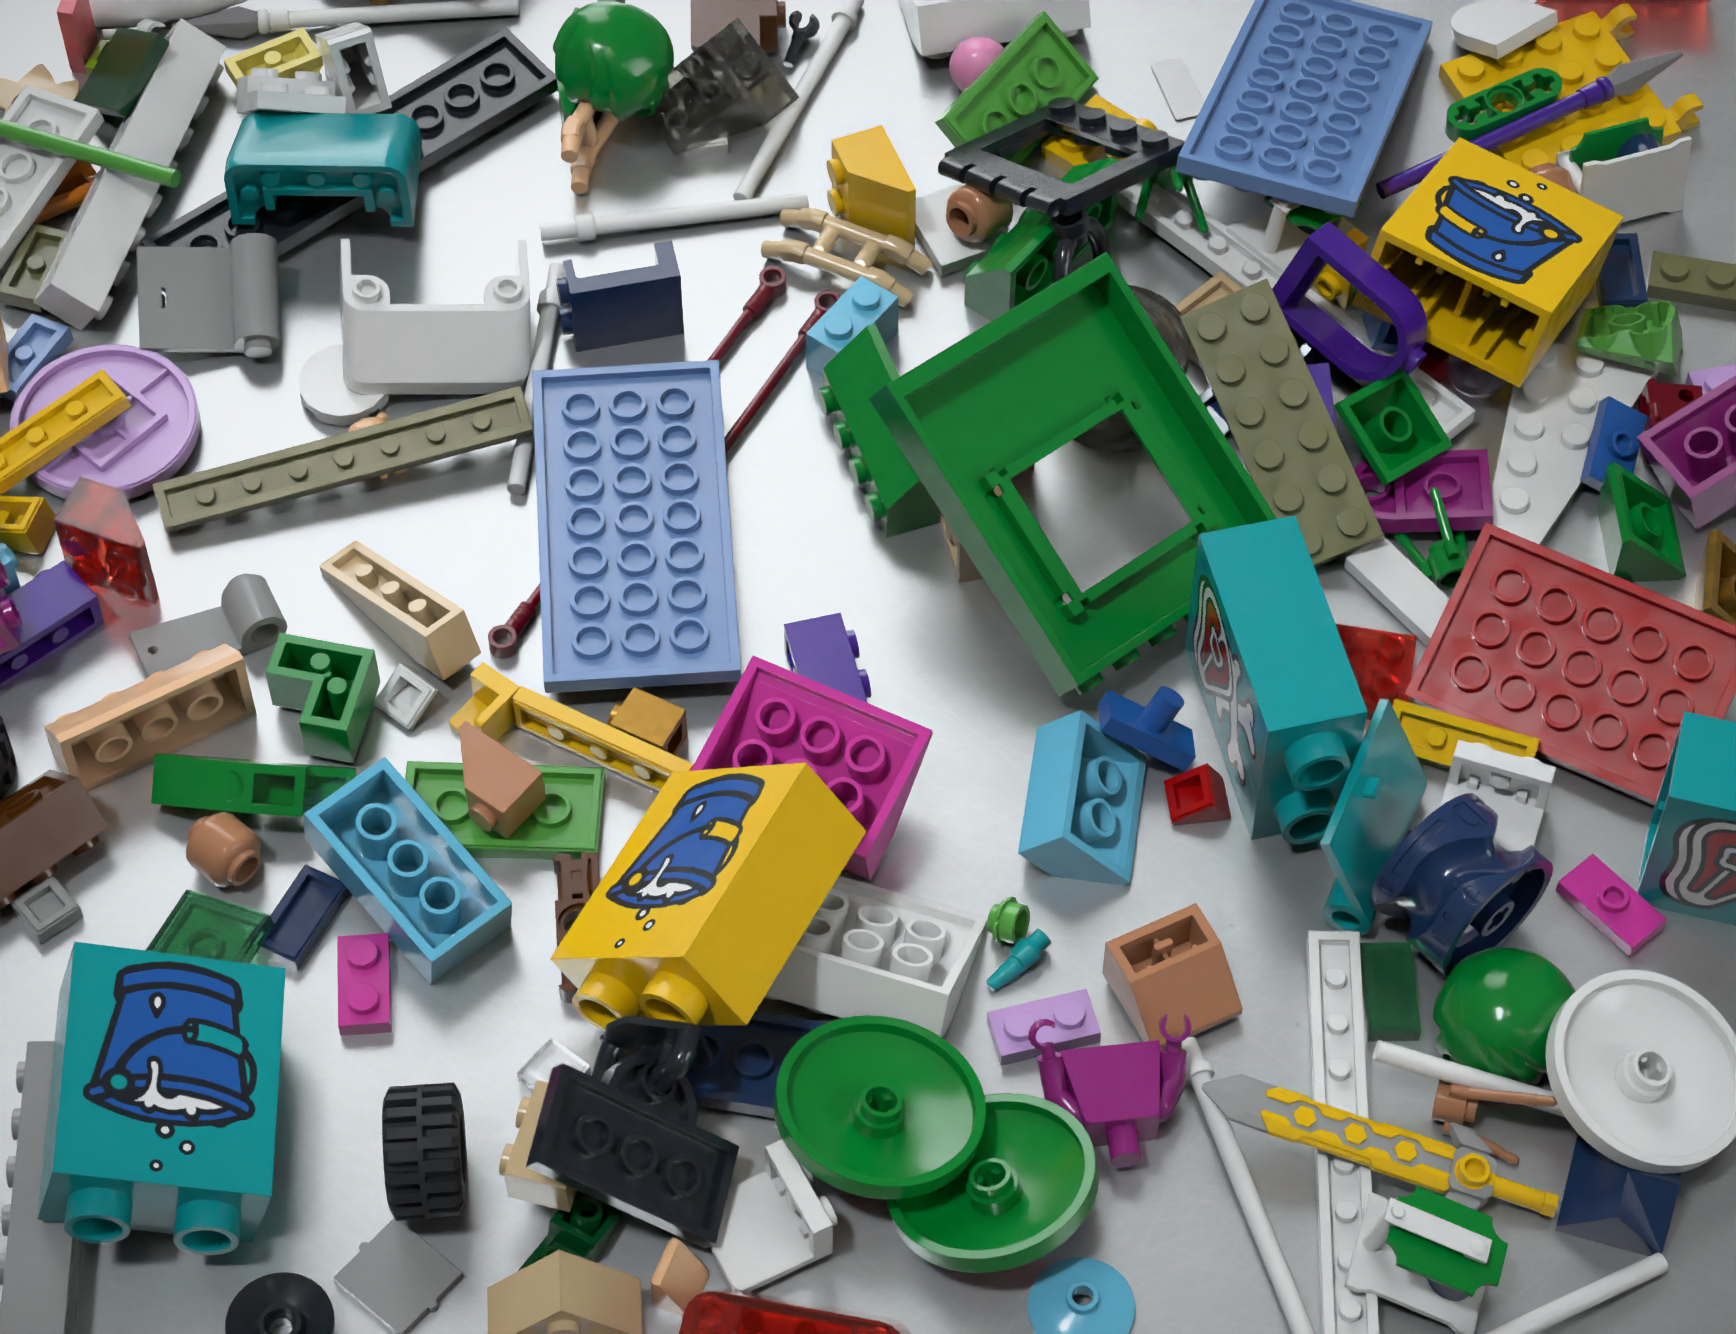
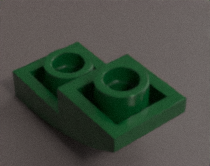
M577 1190L570 1212L557 1211L549 1221L548 1235L519 1270L557 1250L596 1262L620 1223L623 1211Z

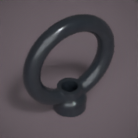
M1085 209L1069 217L1059 215L1051 218L1053 233L1059 239L1053 262V284L1071 273L1075 249L1084 246L1088 239L1091 244L1093 259L1105 252L1111 257L1109 241L1103 226L1096 218L1087 215Z

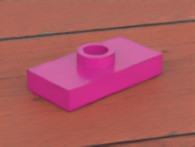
M1593 853L1557 883L1555 891L1629 957L1665 927L1667 919Z

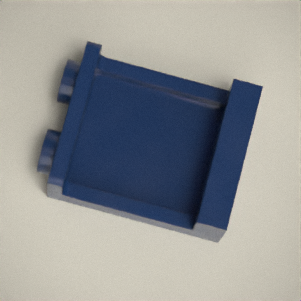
M672 240L654 243L655 265L578 278L575 275L572 259L562 261L564 278L556 279L560 306L567 307L559 308L560 322L563 335L572 334L576 352L684 334L681 275Z

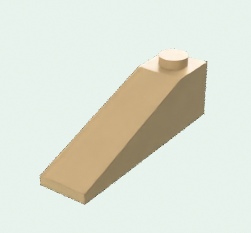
M353 541L319 565L321 573L411 658L442 680L460 671L467 663L481 654L464 609L359 541Z

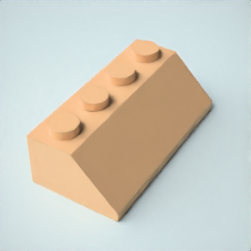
M222 644L212 650L201 651L190 660L166 671L155 672L146 680L127 689L112 692L103 697L101 701L77 712L66 713L55 722L44 726L52 754L62 772L78 777L88 792L154 761L155 753L169 754L255 714L256 709L243 656L240 651L227 644Z

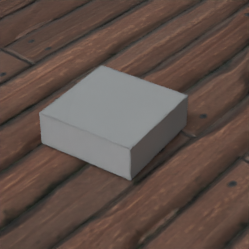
M53 875L39 882L10 903L12 911L40 944H43L83 917L80 906Z

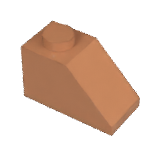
M465 721L459 727L468 814L472 821L485 831L493 829L508 839L546 799L543 773Z

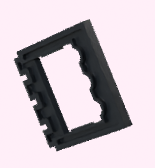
M1059 97L1049 101V105L945 152V158L938 164V173L980 191L996 195L998 198L1021 207H1027V209L1049 218H1055L1059 215L1069 217L1176 165L1178 155L1185 141L1169 136L1165 131L1152 130L1138 125L1132 119H1122L1113 116L1101 108H1091L1077 103L1073 98ZM1052 133L1057 136L1072 135L1076 143L1087 147L1101 146L1105 148L1106 154L1117 158H1127L1073 184H1069L1006 160L1003 157L1033 144V141Z

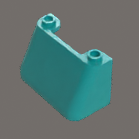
M262 111L245 116L241 121L227 156L224 172V184L232 224L255 225L257 211L262 206H265L266 210H275L277 195L364 196L366 211H375L376 206L390 214L391 226L414 227L422 150L421 132L418 124L412 118L400 113H283Z

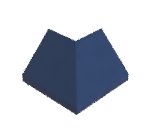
M1577 1135L1555 1231L1645 1256H1651L1657 1252L1662 1254L1681 1186V1172L1657 1174L1629 1168L1609 1159L1587 1143L1580 1135Z

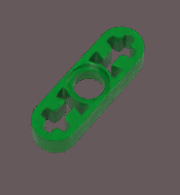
M1535 68L1456 101L1447 110L1444 127L1445 134L1453 142H1456L1459 137L1470 141L1560 100L1562 79L1556 72L1550 69ZM1496 101H1507L1515 109L1509 112H1501L1496 110L1492 104Z

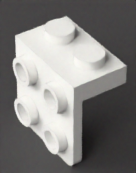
M1458 740L1440 806L1465 793L1477 795L1484 801L1485 805L1492 808L1498 814V826L1494 838L1499 846L1509 851H1522L1535 844L1556 767L1543 764L1532 757H1518L1497 751L1486 744H1472Z
M783 1139L765 1147V1172L729 1188L716 1244L709 1246L733 1291L738 1294H746L833 1253V1227L838 1224L833 1207L826 1196L823 1195L819 1198L816 1196L810 1185L813 1182L812 1173L792 1155Z

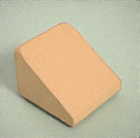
M673 1237L668 1241L650 1281L652 1302H654V1307L688 1318L693 1315L708 1281L709 1272L681 1240Z

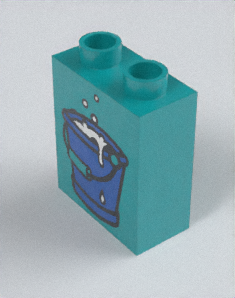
M74 941L59 991L37 1219L64 1222V1230L70 1237L88 1243L117 1242L126 1238L130 1234L131 1229L174 1234L173 1241L178 1248L200 1255L227 1253L234 1250L239 1245V1241H253L272 1197L286 968Z

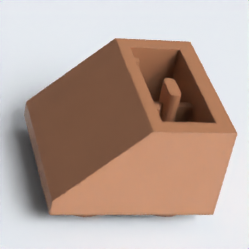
M1197 903L1105 942L1102 973L1144 1042L1159 1040L1160 1050L1166 1048V1039L1159 1031V1021L1164 1014H1167L1165 1029L1170 1036L1182 1034L1185 1027V1014L1191 1021L1192 1027L1188 1037L1242 1014L1243 1008L1222 943Z

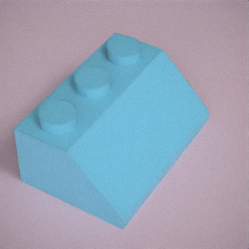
M1082 710L1037 727L1018 854L1053 877L1121 886L1129 884L1147 757L1134 747L1100 732V723Z

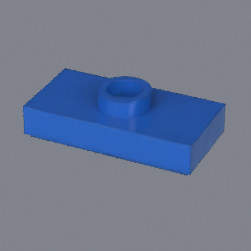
M1610 396L1599 401L1580 481L1600 491L1606 467L1613 462H1616L1633 474L1640 448L1637 436L1643 433L1647 416Z

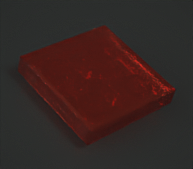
M1335 623L1368 711L1366 719H1372L1380 699L1390 700L1392 706L1394 699L1408 702L1409 698L1404 696L1412 677L1417 636Z

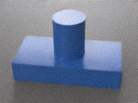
M1161 686L1146 707L1109 689L1099 701L1100 732L1183 771H1186L1196 758L1192 729L1173 720L1184 706L1183 698L1175 690Z

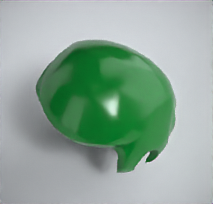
M599 1L589 3L572 13L559 29L552 47L555 53V75L558 81L563 83L569 102L575 104L583 100L589 101L594 110L612 113L622 122L640 110L642 111L636 116L638 118L650 117L655 112L663 97V93L670 87L668 76L674 70V49L671 38L665 27L656 17L632 4Z
M1499 947L1478 951L1464 958L1453 968L1437 993L1432 1017L1438 1025L1440 1032L1436 1038L1435 1047L1445 1060L1451 1061L1452 1057L1458 1064L1515 1081L1538 1084L1547 1073L1546 1042L1551 1023L1563 1003L1576 991L1557 966L1534 952L1519 948Z

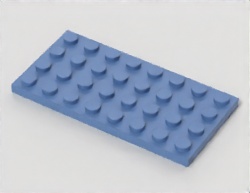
M1255 0L1178 155L1175 171L1188 174L1197 180H1211L1230 185L1242 192H1256L1278 198L1288 204H1302L1321 209L1330 215H1343L1354 218L1429 39L1433 21L1351 0Z
M719 360L532 371L545 693L739 681L741 678Z

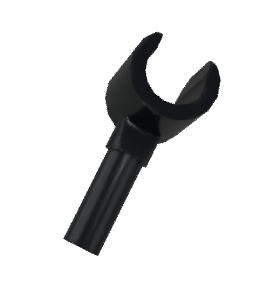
M796 10L790 14L789 25L794 31L783 62L786 67L792 68L794 66L804 39L814 37L818 33L820 22L813 13L809 17L808 24L803 28H799L802 13Z

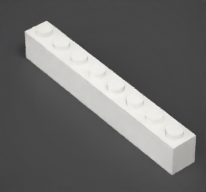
M182 18L164 37L170 42L169 47L128 117L123 119L109 148L110 151L176 169L178 163L173 160L176 151L181 153L193 135L194 130L188 127L191 120L196 121L208 104L209 98L204 95L207 87L211 89L216 84L225 68L219 62L226 46ZM100 167L33 303L80 331L93 318L100 321L113 301V297L108 294L112 284L117 286L130 266V263L124 260L128 251L134 252L146 233V229L141 226L144 217L149 219L161 202L162 195L157 193L160 184Z

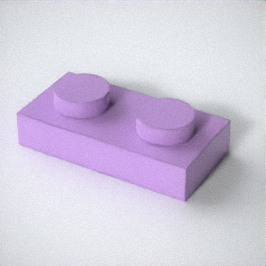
M1087 989L987 1012L988 1028L1001 1066L1037 1058L1042 1055V1052L1035 1049L1028 1039L1030 1027L1040 1019L1053 1021L1055 1028L1050 1026L1041 1027L1036 1033V1040L1040 1043L1053 1042L1055 1052L1100 1043L1101 1031Z

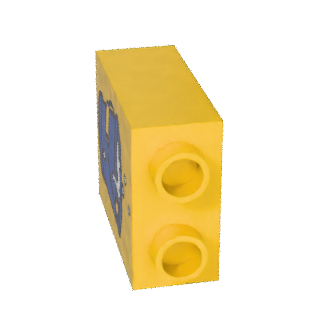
M1459 137L1381 228L1371 257L1406 285L1419 299L1427 318L1426 342L1520 388L1592 291L1624 216ZM1357 289L1352 305L1394 325L1382 309Z
M807 762L672 772L550 960L578 988L572 998V1003L577 1012L589 1023L605 1031L607 1024L624 1016L687 1022L695 1025H747L862 840L866 830Z

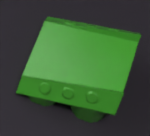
M1652 301L1629 308L1621 305H1608L1585 309L1576 336V347L1581 353L1677 376L1676 368L1680 353H1683L1682 328L1677 307L1672 306L1668 301Z

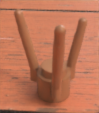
M1440 1080L1435 1096L1432 1119L1444 1122L1442 1134L1450 1135L1449 1125L1451 1122L1463 1125L1464 1121L1475 1123L1480 1100L1549 1107L1556 1106L1557 1101L1553 1096L1472 1088ZM1477 1134L1492 1150L1491 1155L1511 1165L1519 1163L1517 1155Z

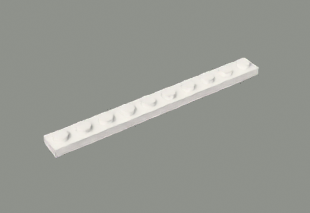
M1143 181L1118 192L1117 204L1133 216H1135ZM1157 183L1153 184L1147 208L1141 221L1143 224L1213 276L1222 271L1242 288L1267 278L1271 288L1274 287L1282 274L1226 232L1227 226L1202 209L1208 226V232L1202 234L1195 221L1188 198L1182 193L1175 191V189L1165 190ZM1311 288L1305 295L1368 349L1384 356L1396 355L1397 352L1372 349L1364 327ZM1324 357V359H1326V360L1329 361L1331 364H1333L1329 359H1327L1326 357ZM1418 367L1410 374L1411 379L1449 440L1473 422L1475 409ZM1349 376L1363 388L1375 382L1359 380Z
M1308 930L1306 947L1313 1100L1369 1119L1359 932ZM1315 1149L1322 1334H1379L1377 1295L1370 1292L1357 1293L1344 1287L1367 1197L1372 1192L1371 1169L1368 1166Z

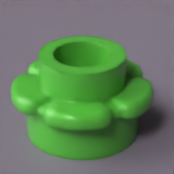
M1011 896L1007 897L1000 904L996 903L992 906L987 919V930L993 934V939L998 945L1005 946L1006 942L1016 945L1020 939L1025 938L1030 922L1028 906L1017 903L1016 898Z

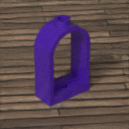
M1330 222L1306 238L1272 288L1288 325L1340 370L1351 377L1364 381H1377L1391 376L1399 369L1409 376L1427 355L1421 350L1427 336V318L1417 296ZM1326 264L1332 267L1389 316L1398 336V349L1395 356H1384L1371 351L1305 296Z

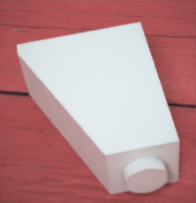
M354 22L314 35L318 50L323 58V68L328 80L335 82V93L337 96L346 97V113L374 114L392 108L370 27Z

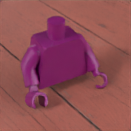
M1167 1014L1161 1017L1159 1031L1166 1039V1048L1161 1050L1159 1040L1061 1050L1060 1053L1054 1051L1053 1042L1040 1043L1036 1040V1033L1041 1027L1050 1026L1055 1028L1053 1021L1040 1019L1029 1029L1028 1039L1030 1044L1042 1052V1055L1038 1056L1036 1060L1044 1099L1059 1105L1071 1113L1087 1131L1093 1147L1108 1145L1111 1164L1115 1167H1130L1142 1160L1139 1142L1151 1141L1157 1138L1158 1124L1171 1118L1185 1089L1187 1051L1182 1049V1041L1187 1039L1192 1028L1191 1021L1185 1014L1184 1031L1178 1036L1168 1035L1165 1029Z

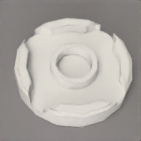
M342 344L330 345L315 352L303 364L298 376L301 403L305 408L307 407L309 411L314 413L315 418L323 423L338 426L352 425L362 418H369V414L375 412L378 408L380 412L390 395L359 394L346 386L343 380Z

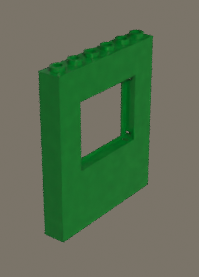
M1107 252L901 375L869 398L1058 696L1074 688L1079 695L1084 694L1105 680L1100 671L1111 664L1116 671L1120 670L1141 656L1136 649L1138 646L1148 640L1150 645L1154 647L1177 632L1172 625L1174 622L1182 617L1188 622L1198 534L1277 519ZM1120 410L1191 522L1086 591L1081 592L1010 479ZM996 486H999L1003 492L1000 496H997L994 492ZM1067 593L1072 601L1065 603L1062 595Z

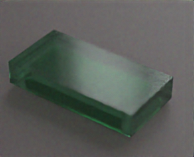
M1409 942L1360 943L1362 994L1367 1042H1376L1378 1040L1419 1041L1421 1027L1411 944Z

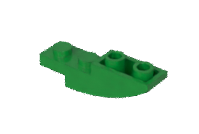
M155 753L151 803L218 811L302 817L305 812L356 777V768Z

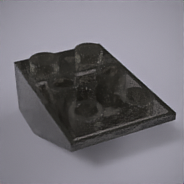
M737 17L674 67V70L668 76L669 89L663 93V97L655 112L647 118L671 151L677 155L704 146L717 139L728 138L763 126L800 97ZM680 100H683L685 110L678 109Z

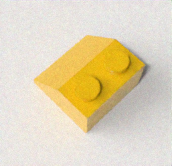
M879 125L831 140V159L826 161V167L832 183V189L827 190V201L834 216L840 215L842 220L888 236L891 234L900 237L915 246L916 188L883 126Z

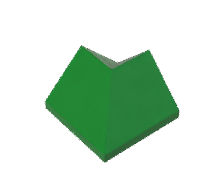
M1400 369L1391 376L1377 380L1333 405L1383 486L1453 446L1410 375H1406Z

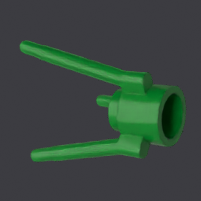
M1176 165L1143 180L1134 216L1135 221L1141 222L1143 220L1153 184L1157 183L1165 190L1175 189L1177 192H1181L1184 186L1199 231L1202 234L1208 232L1205 215L1193 184V177L1176 172Z
M1433 487L1430 489V495L1443 540L1430 546L1427 561L1405 533L1391 534L1419 570L1431 581L1435 580L1438 588L1451 589L1455 588L1469 558L1465 531H1454V540L1438 488Z

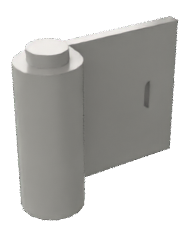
M246 233L233 238L230 248L137 246L140 349L153 352L244 353L248 357L263 358L271 355L273 350L279 348L281 345L278 259L277 242L274 237L262 233ZM162 291H164L165 294H166V305H165V296H164V294H162Z

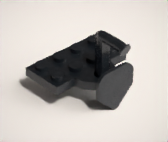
M638 1016L619 1018L607 1024L604 1034H601L599 1037L602 1043L591 1076L564 1063L552 1068L526 1167L703 1248L714 1245L717 1241L739 1146L696 1126L697 1102L693 1087L685 1076L686 1073L695 1072L709 1066L712 1062L713 1054L701 1028L695 1024ZM623 1051L633 1055L620 1060Z

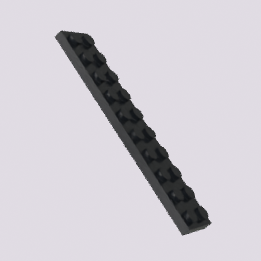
M505 27L390 94L389 98L392 108L374 114L400 113L412 118L418 124L422 140L420 173L558 91L557 78L553 71ZM224 191L141 240V244L145 247L230 248L232 239L238 235L262 233L276 239L278 257L365 205L364 196L277 195L275 210H266V207L262 206L257 211L255 225L232 224L227 194Z

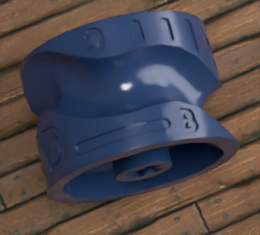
M1465 793L1451 799L1426 817L1389 857L1379 872L1370 893L1369 903L1374 910L1393 918L1410 921L1411 929L1405 939L1418 949L1424 957L1430 960L1445 976H1448L1453 968L1467 956L1481 950L1500 947L1535 908L1543 896L1553 872L1552 862L1533 845L1522 851H1509L1499 846L1494 838L1498 826V814L1473 793Z

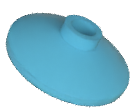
M1068 1258L1050 1265L1036 1278L1028 1297V1318L1035 1334H1129L1134 1323L1135 1299L1126 1279L1112 1266L1092 1258ZM1078 1294L1091 1297L1092 1302L1088 1305H1078L1074 1302L1073 1297Z

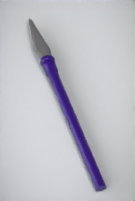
M1679 51L1619 64L1606 77H1598L1595 81L1578 89L1576 93L1468 142L1491 151L1581 109H1588L1602 102H1609L1616 96H1629L1679 60L1683 53ZM1446 152L1376 183L1379 196L1382 199H1386L1421 183Z

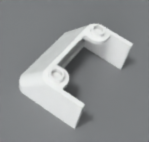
M341 239L340 312L343 380L346 386L356 393L365 395L491 394L521 386V389H523L527 385L530 370V280L527 239H517L515 275H500L489 280L484 287V304H390V290L382 279L372 275H351L350 239Z

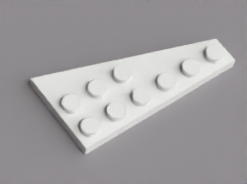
M1553 342L1520 388L1515 385L1512 388L1491 490L1493 526L1543 546L1562 513L1565 514L1571 505L1573 497L1580 486L1585 484L1580 481L1599 401L1610 396L1635 409L1646 382L1650 378L1655 379L1658 372L1581 353L1575 346Z

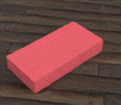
M60 0L56 13L72 73L87 74L85 65L99 42L89 0Z

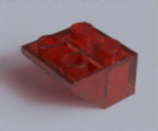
M80 476L53 519L64 560L87 586L97 585L115 591L125 599H139L155 605L159 599V594L146 544L124 490Z

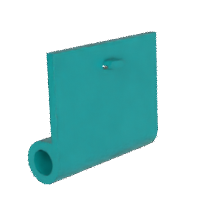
M1380 699L1320 842L1336 874L1335 881L1322 910L1323 919L1328 925L1338 931L1359 932L1360 935L1368 933L1377 912L1369 903L1373 884L1389 857L1407 837L1428 785L1424 772L1388 699Z

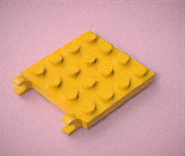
M1628 3L1613 8L1603 19H1600L1595 11H1591L1558 23L1554 28L1498 60L1474 52L1440 64L1439 77L1455 101H1459L1529 70L1547 68L1556 72L1562 79L1560 99L1576 93L1578 89L1595 81L1598 77H1606L1617 65L1631 62L1616 40H1623L1633 35L1634 30L1628 22L1637 19V14ZM1646 83L1629 96H1616L1609 102H1602L1588 109L1576 111L1491 150V153L1527 170L1544 163L1556 164L1557 153L1570 150V148L1578 145L1584 133L1648 117L1651 126L1664 129L1662 146H1665L1679 139L1682 130H1689L1699 125L1700 120L1694 112L1702 110L1704 105L1695 93H1690L1682 96L1670 108L1666 109ZM1496 101L1492 104L1496 110L1501 112H1509L1515 109L1507 101Z

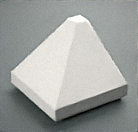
M399 663L373 704L405 728L412 731L438 689L418 670Z

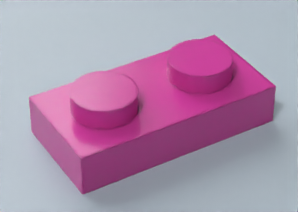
M389 934L337 936L338 1029L340 1036L391 1033V952Z

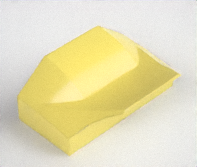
M304 27L223 59L225 71L236 87L239 77L251 75V68L277 69L278 77L295 78L296 71L320 72L323 66L322 55Z

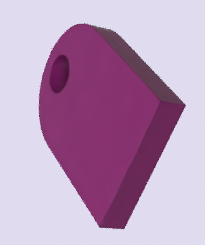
M1487 449L1444 451L1385 486L1382 485L1367 459L1354 468L1364 491L1375 490L1381 493L1377 496L1366 497L1382 532L1440 531L1430 495V489L1433 487L1438 488L1451 531L1482 530L1485 522L1493 525Z

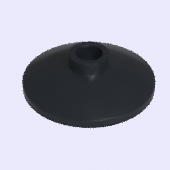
M272 1273L250 1282L235 1296L226 1315L225 1333L273 1334L278 1327L289 1326L292 1328L289 1334H333L335 1327L334 1310L327 1293L312 1279L296 1273Z

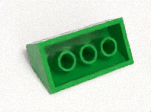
M1111 157L1076 165L1059 180L1073 184L1119 162V160ZM1118 193L1085 208L1087 215L1096 218L1105 231L1115 222ZM1026 208L1021 214L1018 223L1007 234L1002 233L998 236L992 245L991 251L981 261L976 260L968 267L963 277V284H965L964 305L992 321L1053 284V262L1059 239L1053 233L1051 218ZM1089 239L1084 246L1075 249L1072 265L1091 246Z
M876 324L866 326L823 367V387L817 389V395L823 414L825 416L831 414L835 422L833 424V432L839 449L841 451L847 449L851 458L849 459V468L855 485H863L867 493L865 495V504L871 521H879L886 538L940 523V510L869 400L871 396L885 385L900 377Z

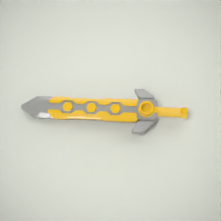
M1242 1074L1208 1081L1202 1085L1203 1092L1229 1121L1292 1143L1298 1142L1368 1166L1373 1171L1445 1194L1444 1197L1474 1210H1478L1485 1205L1491 1196L1531 1209L1551 1218L1557 1209L1558 1195L1497 1176V1162L1494 1157L1490 1156L1492 1150L1469 1127L1454 1122L1450 1123L1449 1131L1453 1142L1452 1146L1385 1122L1379 1123L1314 1101L1306 1095Z

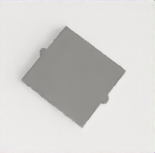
M393 1218L369 1243L362 1242L359 1245L360 1252L333 1279L338 1286L395 1334H407L428 1312H436L438 1310L437 1303L464 1276L460 1269L402 1221H396Z

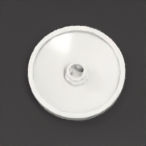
M1637 969L1618 970L1589 980L1563 1003L1551 1023L1546 1042V1068L1549 1083L1554 1097L1568 1122L1597 1151L1609 1159L1635 1170L1657 1174H1673L1685 1172L1705 1164L1726 1148L1735 1138L1736 1035L1720 1012L1697 991L1674 978L1660 973Z

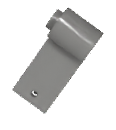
M244 573L235 576L228 582L221 595V606L129 632V640L148 678L155 672L166 671L190 660L201 651L212 650L222 644H227L240 651L241 655L266 648L276 643L279 633H286L288 625L266 579L261 575Z

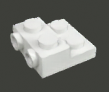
M251 68V75L239 77L237 80L236 114L249 115L262 111L346 113V97L335 96V82L322 81V73L296 71L295 78L278 77L277 69Z

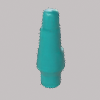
M1037 928L1029 937L1020 939L1009 952V957L987 979V986L991 990L996 991L1040 960L1042 951L1051 944L1049 937Z

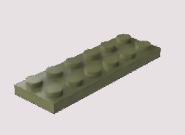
M1268 279L1261 280L1180 316L1181 324L1250 477L1277 519L1295 515L1314 568L1382 539L1384 534Z

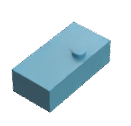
M386 757L376 762L304 813L306 841L383 931L389 934V938L430 985L511 927L513 903Z

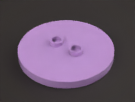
M108 344L70 352L40 369L26 384L14 403L10 417V431L101 369L108 374L124 393L131 407L28 477L38 486L56 496L84 503H110L127 500L154 489L152 484L171 478L184 465L196 445L200 431V412L196 394L189 379L180 368L167 358L153 351L140 349L135 346Z

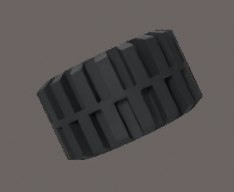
M454 1082L390 1086L383 1100L382 1146L387 1202L396 1221L461 1217L467 1204L468 1176L462 1097Z

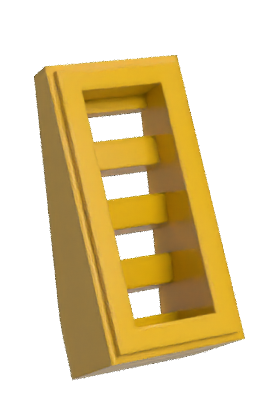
M0 496V543L6 544L12 551L42 554L58 524V519L44 497Z

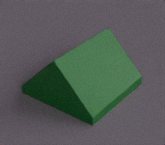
M1616 462L1608 465L1596 507L1609 573L1622 579L1631 578L1633 582L1672 581L1686 577L1670 498Z

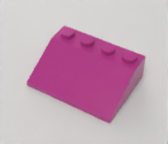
M753 655L691 771L807 762L866 830L865 835L844 869L871 881L893 838L933 732L929 728Z

